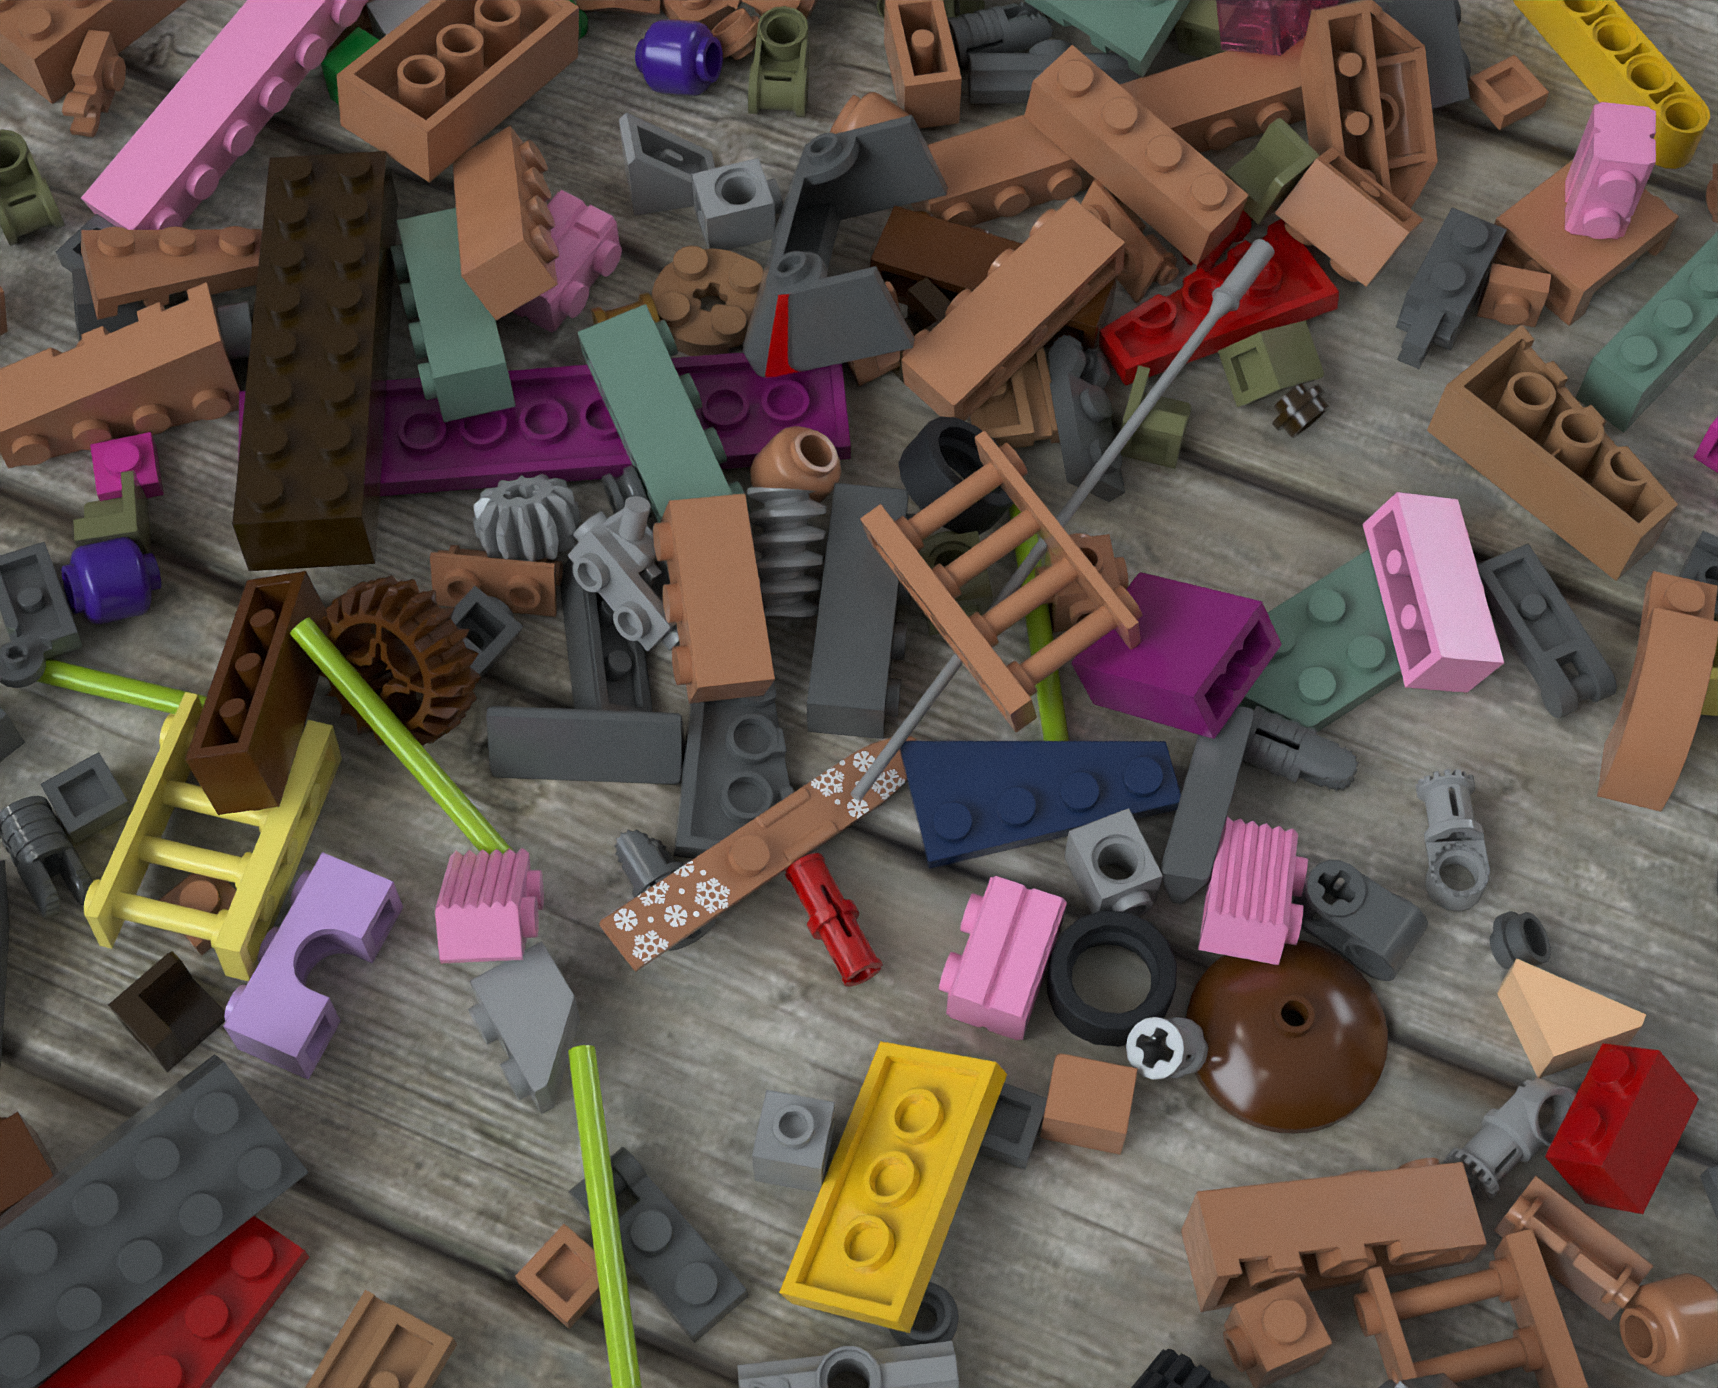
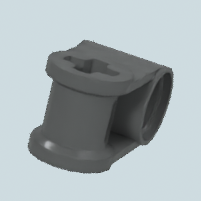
M1327 860L1319 863L1309 873L1304 884L1302 896H1295L1293 904L1303 905L1304 907L1301 928L1306 933L1313 935L1346 957L1361 972L1381 981L1395 979L1428 927L1426 916L1413 903L1389 892L1359 872L1351 864L1342 860ZM1339 878L1344 879L1342 886L1336 883ZM1324 893H1328L1336 899L1333 906L1327 904L1322 899ZM1316 912L1321 915L1319 920L1313 918Z

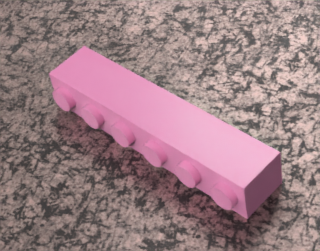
M247 0L81 197L94 214H98L116 227L128 230H163L172 226L182 227L183 223L201 201L213 194L219 180L236 159L244 155L251 148L255 136L270 118L286 106L291 93L309 71L321 64L327 50L344 29L351 26L358 19L363 6L368 0Z

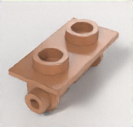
M1093 180L1081 205L1125 242L1123 269L1118 273L1117 280L1132 299L1139 303L1152 282L1157 281L1161 286H1165L1177 277L1179 273L1175 266L1177 258L1173 253L1167 252L1153 234L1144 236L1143 231L1146 225L1138 215L1108 189H1105L1098 180Z
M451 545L449 550H438L437 553L431 552L432 590H436L438 606L455 607L476 586L487 596L498 598L504 602L512 613L552 617L557 615L556 586H560L562 582V561L547 558L537 560L536 562L489 558L486 551L460 549L459 545Z
M1537 1175L1493 1230L1503 1238L1507 1234L1533 1229L1547 1272L1609 1321L1613 1319L1620 1309L1626 1306L1639 1289V1284L1654 1266Z

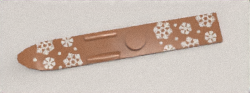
M909 736L906 741H918V740H916V739H915L914 737H912V736ZM891 738L872 743L849 755L602 919L599 926L635 972H637L785 871L793 862L810 854L885 803L907 780L900 751L898 750L861 801L853 798L850 793Z

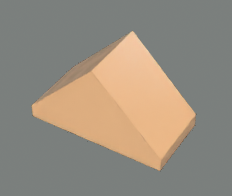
M1517 958L1503 979L1497 993L1538 1078L1594 1060L1602 1043L1627 1046L1642 1027L1646 1014Z

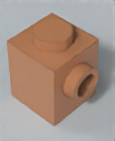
M1300 1277L1234 1304L1224 1323L1226 1331L1223 1332V1338L1227 1351L1236 1368L1240 1372L1246 1371L1254 1388H1263L1318 1364L1332 1345V1341Z

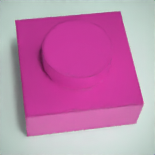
M151 432L90 444L96 491L100 501L122 497L121 472L132 470L135 471L147 498L164 495L157 446Z

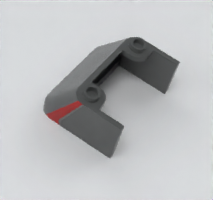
M913 115L837 134L824 133L813 138L805 147V152L799 160L775 228L743 343V353L758 376L764 378L778 377L913 348L915 339L876 266L827 277L840 220L890 209L894 205L903 206L947 195L948 186Z

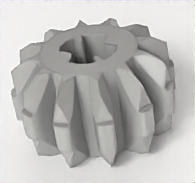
M544 474L534 478H525L521 475L516 480H501L498 482V487L487 488L482 491L480 499L473 505L475 512L473 523L476 537L480 538L482 549L486 550L489 558L536 562L543 558L553 560L557 557V552L568 551L575 546L573 534L579 528L581 516L578 502L574 500L573 490L567 487L565 480L559 478L549 479Z

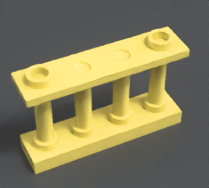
M185 692L176 714H169L162 725L159 752L101 880H94L87 891L84 901V915L99 946L111 949L125 920L210 940L225 976L249 981L259 963L258 953L266 934L274 927L342 756L333 725L308 720L299 741L280 807L218 815L201 786L185 783L191 771L185 758L203 709L198 694ZM174 807L258 826L260 836L253 853L246 852L242 857L162 839L161 837ZM150 863L233 882L237 889L229 910L222 909L219 914L150 899L136 894Z

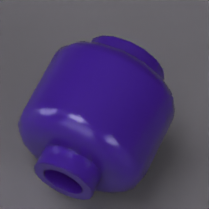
M663 19L653 23L645 33L644 38L638 42L635 51V62L637 69L643 73L644 80L652 91L669 95L697 96L704 93L711 83L719 78L723 64V51L720 41L713 36L705 24L697 21Z
M121 537L77 547L72 552L70 564L62 566L61 569L63 586L73 614L83 613L85 618L93 624L109 623L147 613L152 601V591L161 589L162 585L158 563L154 554H142L138 545L129 537Z

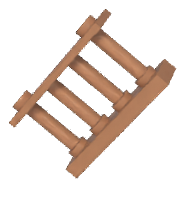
M984 430L974 437L980 461L984 465L908 520L901 516L894 521L881 504L861 517L860 520L871 545L1017 733L1037 718L1032 699L1030 698L1037 693L1035 685L1113 629L1129 649L1132 650L1141 643L1139 622L1137 620L1143 615L1133 597L1122 585L1112 590L1024 480L1023 476L1028 474V471L1016 451L1007 442L998 447ZM998 486H1001L1021 513L946 567L939 563L931 569L918 553V551L925 547L923 540ZM1038 533L1059 561L982 616L976 611L968 617L955 601L957 597L962 595L959 588ZM1076 581L1098 609L1020 665L1014 660L1006 666L993 650V647L999 643L997 636L1069 584Z
M1533 1229L1505 1235L1493 1252L1495 1260L1490 1261L1489 1269L1390 1293L1382 1267L1378 1266L1367 1269L1359 1285L1361 1293L1354 1294L1353 1296L1354 1308L1360 1328L1365 1337L1375 1335L1388 1379H1392L1396 1384L1401 1380L1444 1373L1454 1383L1522 1367L1526 1373L1534 1371L1539 1388H1588ZM1498 1297L1502 1303L1510 1301L1519 1329L1513 1331V1338L1412 1362L1399 1321Z

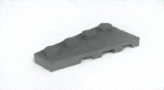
M774 681L766 693L761 696L690 703L673 856L696 858L794 793L793 787H790L785 761L787 751L783 729L779 727L775 705L777 695Z

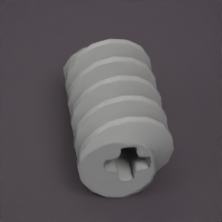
M751 487L748 489L747 495L750 498L765 504V508L748 513L751 524L763 529V534L753 536L752 539L754 551L762 554V559L756 560L758 577L761 579L760 589L764 614L767 616L813 617L818 615L819 605L803 599L804 594L820 590L822 587V581L805 574V569L821 565L824 560V556L806 549L807 544L825 538V531L808 524L809 518L826 513L827 506L809 499V494L816 491Z

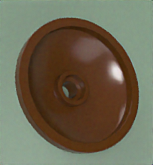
M1298 940L1297 945L1285 943L1279 965L1228 955L1221 956L1206 970L1198 981L1186 1012V1018L1191 1019L1201 1027L1204 1039L1208 1044L1206 1061L1200 1070L1194 1073L1201 1086L1230 1115L1244 1123L1266 1131L1288 1134L1308 1133L1330 1127L1353 1114L1370 1096L1380 1079L1387 1058L1388 1030L1386 1019L1378 997L1370 984L1344 958L1327 948L1304 940ZM1286 1010L1296 1011L1303 1017L1304 1024L1296 1027L1290 1026L1283 1020L1281 1013Z

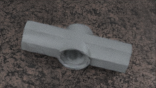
M953 1341L867 1351L855 1346H842L833 1349L823 1356L737 1365L739 1388H828L831 1380L836 1375L846 1371L856 1372L863 1376L868 1382L869 1388H959Z

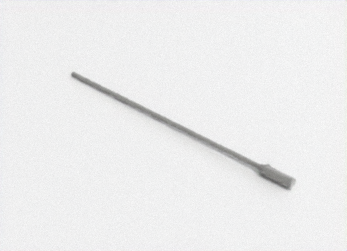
M1256 239L1223 284L1212 292L1213 301L1209 313L1057 515L1056 520L1063 528L1218 319L1228 312L1236 311L1239 308V301L1275 253L1273 247L1268 242ZM1042 538L1039 539L987 611L1019 589L1047 551V544ZM956 654L952 656L850 794L858 801L863 799L963 663Z

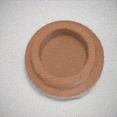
M741 8L726 16L713 28L711 32L721 43L723 58L732 56L734 60H739L755 48L760 20L758 16H750L745 8Z

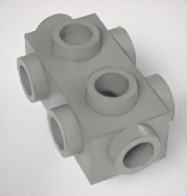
M632 496L626 499L623 509L609 518L600 511L585 521L574 532L573 536L577 539L578 543L567 556L574 563L573 574L578 584L588 592H598L614 611L613 621L615 627L624 638L630 641L638 640L647 652L661 642L671 651L674 646H679L680 643L676 622L668 623L666 621L663 607V585L670 584L667 561L659 562L655 554L653 531L647 526L651 507L649 501L643 497Z

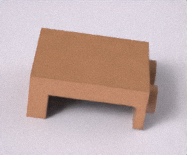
M1573 160L1496 218L1494 223L1507 229L1495 264L1551 274L1549 294L1544 305L1568 326L1572 325L1586 313L1592 296L1598 289L1646 251L1656 256L1664 250L1679 218L1677 214L1668 208L1662 199L1652 195L1644 188L1623 237L1618 239H1594L1588 236L1570 234V232L1565 230V207L1567 205V202H1565V180Z

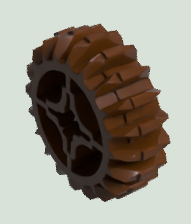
M391 575L386 578L372 579L368 582L362 581L348 589L343 595L334 599L332 605L326 608L327 615L323 617L317 626L422 746L427 743H434L461 724V720L466 717L465 712L470 710L471 705L477 700L472 690L482 677L470 666L479 653L467 648L463 641L470 629H458L451 619L455 607L441 609L437 605L436 590L422 591L420 593L414 579L398 582ZM372 624L376 625V635L370 633ZM318 667L315 673L327 678V676ZM328 679L330 688L325 696L336 697L342 705L340 717L352 716L357 721L358 735L373 732L378 745H384L385 743ZM416 692L424 694L423 701L416 700Z

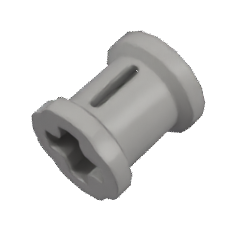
M1152 1017L1143 1019L1133 1027L1128 1035L1126 1051L1130 1064L1133 1068H1138L1137 1072L1143 1077L1154 1080L1169 1077L1182 1078L1187 1074L1196 1073L1200 1070L1206 1061L1208 1044L1204 1039L1201 1027L1191 1019L1183 1017H1173L1171 1019ZM1146 1036H1149L1148 1041H1143ZM1164 1036H1167L1166 1045L1174 1050L1172 1059H1168L1169 1051L1161 1046Z

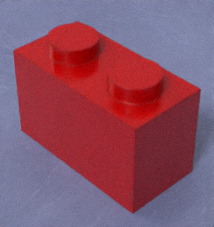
M1602 1043L1545 1158L1585 1204L1644 1214L1699 1098L1660 1050Z

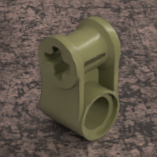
M787 6L774 7L766 11L760 17L758 23L754 63H751L749 74L748 112L749 114L758 115L761 109L794 111L796 117L806 118L809 91L807 19L803 13L795 8Z
M2 129L0 130V226L9 245L13 246L18 244L19 237L49 225H53L57 229L66 225L45 177L41 178L26 141L20 134L12 130Z

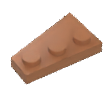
M172 226L163 230H128L122 227H107L102 230H81V253L97 320L117 316L118 305L143 300L146 307L158 302L162 306L169 304V294L187 291L206 282L211 295L256 285L262 235L261 229H247L240 226H229L224 229H187Z

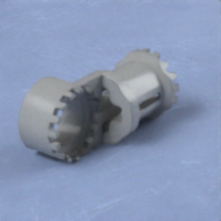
M1450 769L1444 770V776H1440L1439 771L1433 772L1434 778L1428 775L1424 777L1425 780L1419 779L1418 784H1416L1417 798L1425 802L1429 828L1424 833L1429 863L1425 877V887L1429 897L1437 905L1447 910L1462 911L1470 909L1479 902L1490 879V867L1483 826L1475 821L1470 795L1475 791L1474 776L1471 774L1467 775L1465 771L1461 773V770L1455 769L1451 775ZM1450 864L1461 865L1473 874L1475 886L1464 891L1453 890L1443 883L1439 870Z
M1532 1078V1081L1527 1079L1523 1082L1525 1087L1518 1086L1515 1094L1500 1109L1492 1108L1482 1120L1483 1127L1462 1149L1453 1148L1446 1156L1444 1163L1463 1162L1472 1195L1475 1194L1477 1199L1481 1201L1484 1199V1201L1489 1202L1497 1195L1500 1189L1498 1183L1519 1161L1528 1162L1544 1145H1551L1576 1096V1093L1571 1088L1540 1078ZM1552 1096L1554 1100L1553 1109H1555L1554 1115L1551 1114L1550 1123H1546L1544 1128L1540 1129L1538 1123L1540 1107L1547 1098Z

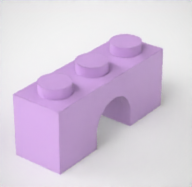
M323 852L312 871H304L295 883L291 894V908L281 926L273 927L263 939L258 953L259 964L248 984L240 985L231 995L226 1006L224 1015L226 1022L223 1026L238 1050L308 1080L341 1022L330 998L306 987L310 971L320 960L333 954H350L373 963L403 909L393 881Z

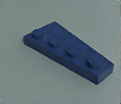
M905 741L899 749L929 869L1066 837L1069 831L1128 808L1135 820L1175 811L1178 808L1181 797L1166 741Z

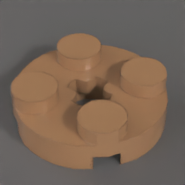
M692 245L682 247L675 253L673 262L665 266L658 275L652 289V299L660 321H666L679 352L689 356L729 354V348L737 347L744 342L764 272L762 266L757 261L747 259L729 250L702 249ZM706 296H718L726 303L725 305L715 304L711 311H705L702 309L700 299Z

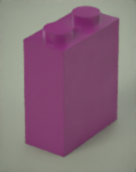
M1139 572L1126 590L1133 597L1143 615L1137 620L1139 622L1141 643L1130 650L1113 629L1078 654L1071 664L1094 705L1215 739L1282 645L1262 601Z

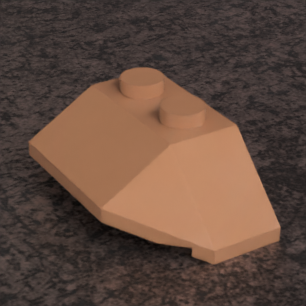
M1359 0L1312 10L1299 64L1309 146L1319 155L1334 147L1411 209L1438 162L1425 45L1400 23L1385 13L1373 0Z

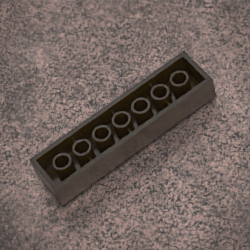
M386 151L269 158L232 520L248 571L376 563L394 273L391 246H394L396 241L398 199Z

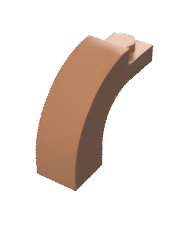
M1652 572L1646 584L1638 647L1630 682L1619 715L1604 743L1597 792L1598 797L1660 812L1663 810L1677 783L1689 753L1709 684L1718 638V621H1714L1717 585L1661 572Z

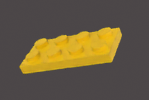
M880 1041L779 1291L784 1298L791 1304L910 1333L1007 1077V1073L997 1062Z

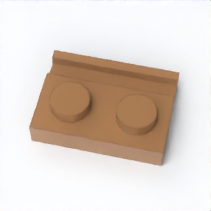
M1042 346L967 419L968 423L977 426L982 431L985 430L999 446L1007 442L1012 448L1033 446L1034 441L1050 439L1051 443L1060 442L1049 384L1051 383L1044 347Z
M365 1290L305 1388H432L457 1343L453 1337L395 1305L391 1306L377 1298L373 1293Z

